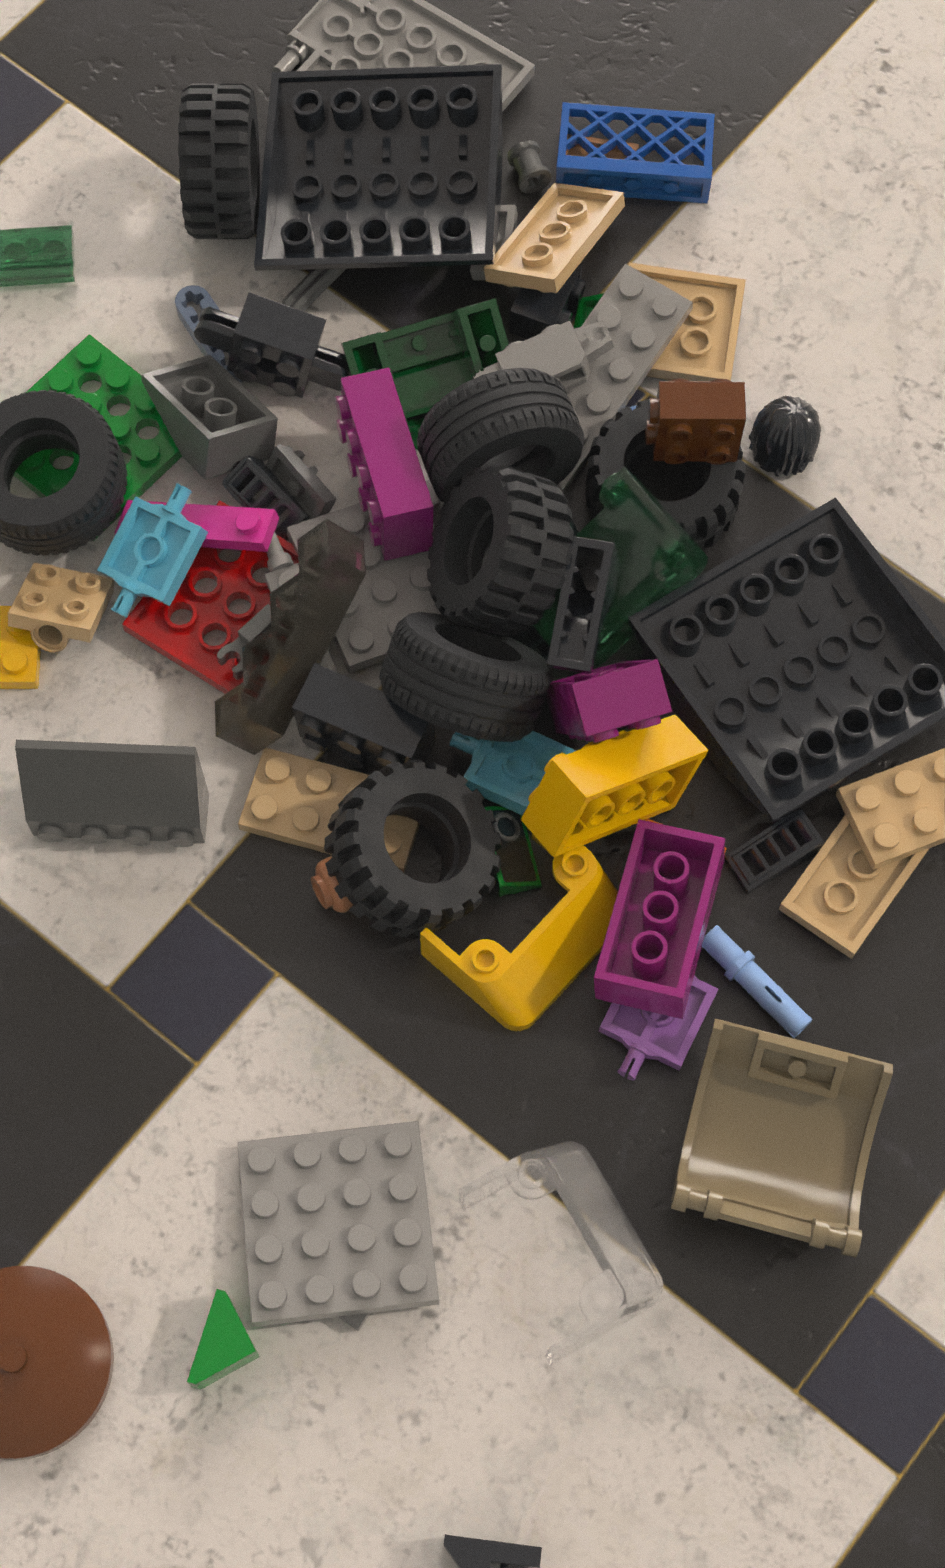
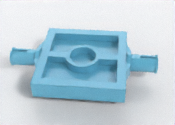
M176 483L166 505L151 504L135 496L97 571L105 576L114 579L122 587L114 606L111 608L112 611L127 618L137 596L151 597L168 606L171 605L208 534V531L188 521L181 514L190 494H192V491Z
M534 731L521 740L514 742L478 740L457 732L453 734L450 741L451 747L453 746L472 755L471 765L464 775V778L468 780L465 785L472 792L478 789L484 798L522 816L530 803L528 801L530 794L539 786L545 774L544 768L549 760L557 754H569L576 751Z

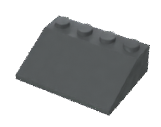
M16 739L15 751L25 819L33 836L48 842H59L64 837L81 838L82 841L92 844L105 843L107 839H120L128 844L138 846L148 845L150 841H167L169 845L175 847H190L193 843H205L209 792L196 747Z

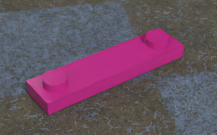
M127 500L114 531L115 535L133 500ZM146 501L151 504H167V502ZM185 504L181 511V514L188 521L208 531L201 547L267 552L279 521V516L275 509Z

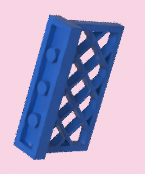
M563 102L556 183L623 192L624 197L708 204L712 182L715 114ZM569 116L586 118L591 124L579 132L569 123ZM613 120H622L629 127L617 135L607 124ZM650 123H661L667 130L654 137L645 127ZM688 126L705 127V133L695 140L683 130ZM599 130L609 141L596 148L585 137H589ZM637 133L647 144L634 151L625 141ZM570 134L572 137L567 140V135ZM674 136L685 145L684 148L675 154L663 145V143ZM579 144L588 155L585 157L566 155V150H570ZM617 145V148L627 158L624 160L610 159L605 154ZM655 150L665 161L662 163L645 161L643 157ZM693 153L703 162V166L687 165L682 163L681 160Z

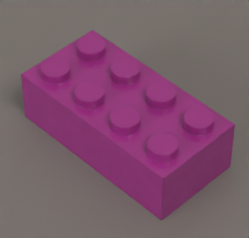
M390 368L341 378V395L335 396L337 412L340 418L336 420L337 430L341 443L348 444L350 453H347V462L352 478L358 477L360 487L357 488V494L362 512L368 511L371 522H368V531L372 546H380L384 561L429 551V547H432L434 506Z
M658 659L621 661L593 669L592 674L579 673L551 682L546 696L555 732L567 734L569 739L593 740V743L619 736L617 728L626 727L627 729L635 728L639 730L662 723L660 715L672 712Z
M641 819L638 820L594 975L595 999L683 1019L724 864L725 838Z

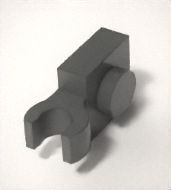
M267 604L238 630L239 637L219 650L217 660L221 666L231 658L240 660V663L232 669L233 677L236 680L243 678L249 672L250 658L253 660L262 651H270L279 642L283 633L280 614Z

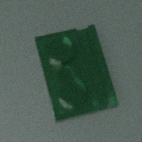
M72 225L0 230V287L75 282L74 233Z

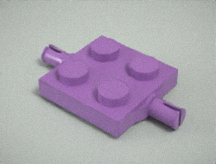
M694 975L683 1019L611 1003L600 1025L599 1032L621 1042L629 1050L620 1069H618V1073L625 1077L631 1063L634 1062L627 1079L634 1081L645 1058L658 1060L680 1071L717 994L718 988L699 980Z

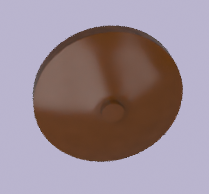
M12 1266L0 1269V1459H32L51 1453L76 1438L94 1419L106 1398L111 1383L114 1364L113 1342L102 1311L89 1294L77 1283L49 1269L34 1266Z

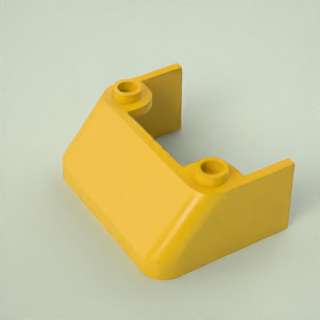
M532 833V839L546 850V848ZM584 845L554 857L552 864L553 876L568 893L512 953H509L504 947L493 940L482 939L473 942L459 956L427 927L420 933L421 955L509 1030L523 1031L530 1028L602 950L618 891L595 856Z

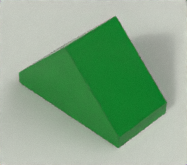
M216 1289L187 1379V1383L191 1387L200 1390L260 1357L226 1291Z

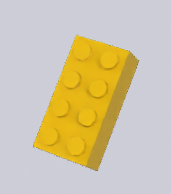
M674 714L661 719L662 723L628 732L622 730L618 732L619 736L599 743L590 742L580 750L569 754H557L546 764L544 768L545 774L539 786L530 794L528 798L530 803L521 821L553 857H556L637 824L639 819H649L673 809L707 754L708 749Z

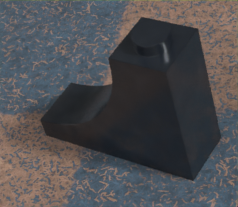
M573 536V542L570 543L569 552L572 555L570 564L566 565L564 577L566 578L560 592L547 666L592 674L603 622L609 606L614 604L621 563L615 543Z

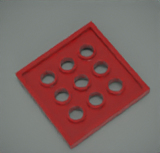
M220 500L216 504L217 506H229ZM277 535L283 551L290 554L294 564L299 563L293 544ZM200 547L171 605L168 606L151 597H143L122 623L123 629L126 633L261 716L306 656L304 647L295 649L285 626L276 646L268 652L262 651L259 654L261 656L259 663L250 667L249 672L243 678L236 680L233 677L232 669L239 664L237 658H231L221 666L217 660V653L222 647L232 643L239 637L238 630L267 604L272 606L278 613L279 610L267 583H260L252 578L256 570L268 568L267 561L269 558L266 552L239 550L241 555L237 560L225 562L219 558L220 552L224 549ZM204 578H210L217 582L216 588L209 593H200L194 587L199 580ZM236 599H245L251 603L250 609L243 614H234L229 611L228 607ZM180 609L189 610L193 614L191 620L182 625L171 622V615ZM213 630L223 631L227 635L226 640L217 646L208 645L204 642V638L207 633Z

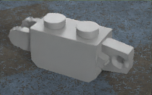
M603 320L575 329L571 322L567 321L561 325H551L540 334L525 341H516L509 344L503 351L495 354L497 363L484 368V371L476 373V376L473 378L475 379L481 375L503 369L532 368L555 377L562 383L565 391H568L586 383L591 373L588 363L611 350L614 346Z

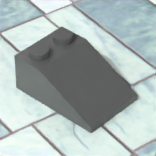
M211 355L142 374L141 381L182 457L205 480L231 472L248 455L262 461L269 460L275 448L278 418Z

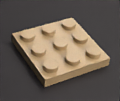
M629 262V266L693 302L692 311L646 377L666 380L682 378L688 381L711 382L716 379H728L731 381L746 279Z

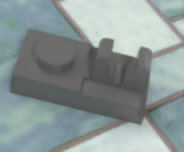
M276 445L266 466L310 516L308 520L330 513L337 499L317 477L318 469L315 466L308 468L302 460L305 454L302 451H293L289 445Z

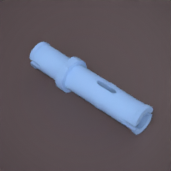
M718 925L704 936L702 947L726 970L724 975L730 981L735 979L793 1039L811 1023L813 1019L753 961L755 956L749 950L744 952Z

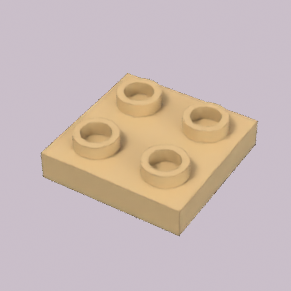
M33 563L8 612V626L31 631L34 643L42 650L48 652L62 651L70 639L90 643L114 593V579L94 573Z

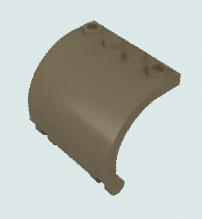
M715 1018L682 1145L672 1194L671 1209L685 1212L686 1208L703 1212V1217L715 1221L722 1219L808 1242L809 1246L824 1249L825 1245L841 1249L842 1255L856 1258L862 1240V1230H859V1214L864 1178L876 1126L893 1075V1064Z

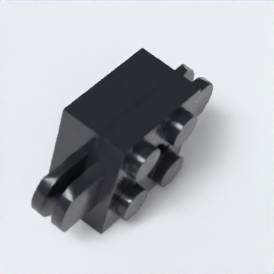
M250 292L247 295L240 317L207 307L202 310L199 322L194 330V336L198 342L230 353L227 371L233 372L239 380L248 383H260L273 388L274 391L284 396L294 395L302 398L308 381L341 391V378L350 376L344 354L320 346L327 319Z

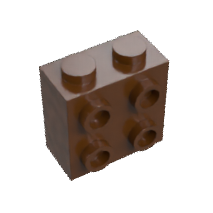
M682 378L659 381L657 398H649L648 419H646L645 444L653 445V461H665L669 464H682L686 461H707L713 465L737 462L746 422L745 382H732L728 379H716L711 382L688 381Z

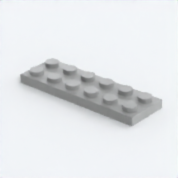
M626 263L582 325L585 326L603 320L610 333L614 348L588 363L591 373L586 383L566 391L579 419L585 439L581 457L575 468L563 481L557 484V487L560 488L563 494L566 493L588 461L590 447L594 438L599 436L602 425L609 419L615 421L616 412L625 408L693 309L692 301Z

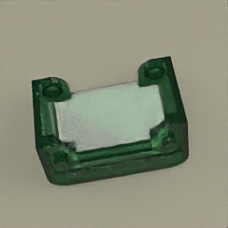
M625 467L619 472L610 475L603 482L599 500L605 508L575 536L615 543L621 563L614 604L609 606L603 622L593 669L609 659L634 635L627 622L628 617L695 579L708 563V556ZM557 589L554 595L556 600L551 608L544 610L543 618L533 625L549 646L551 645L561 589Z

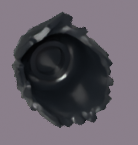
M786 395L774 399L765 405L758 413L749 435L751 441L749 449L753 451L754 461L761 465L760 468L767 473L774 472V475L777 477L782 474L788 476L790 474L797 475L799 472L802 473L808 463L813 462L818 448L821 433L818 412L813 409L811 404L806 403L805 400Z

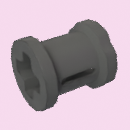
M532 140L514 145L508 151L507 158L509 165L517 171L520 190L528 194L541 191L548 186L552 179L550 170L543 166L540 159L541 149L539 144Z

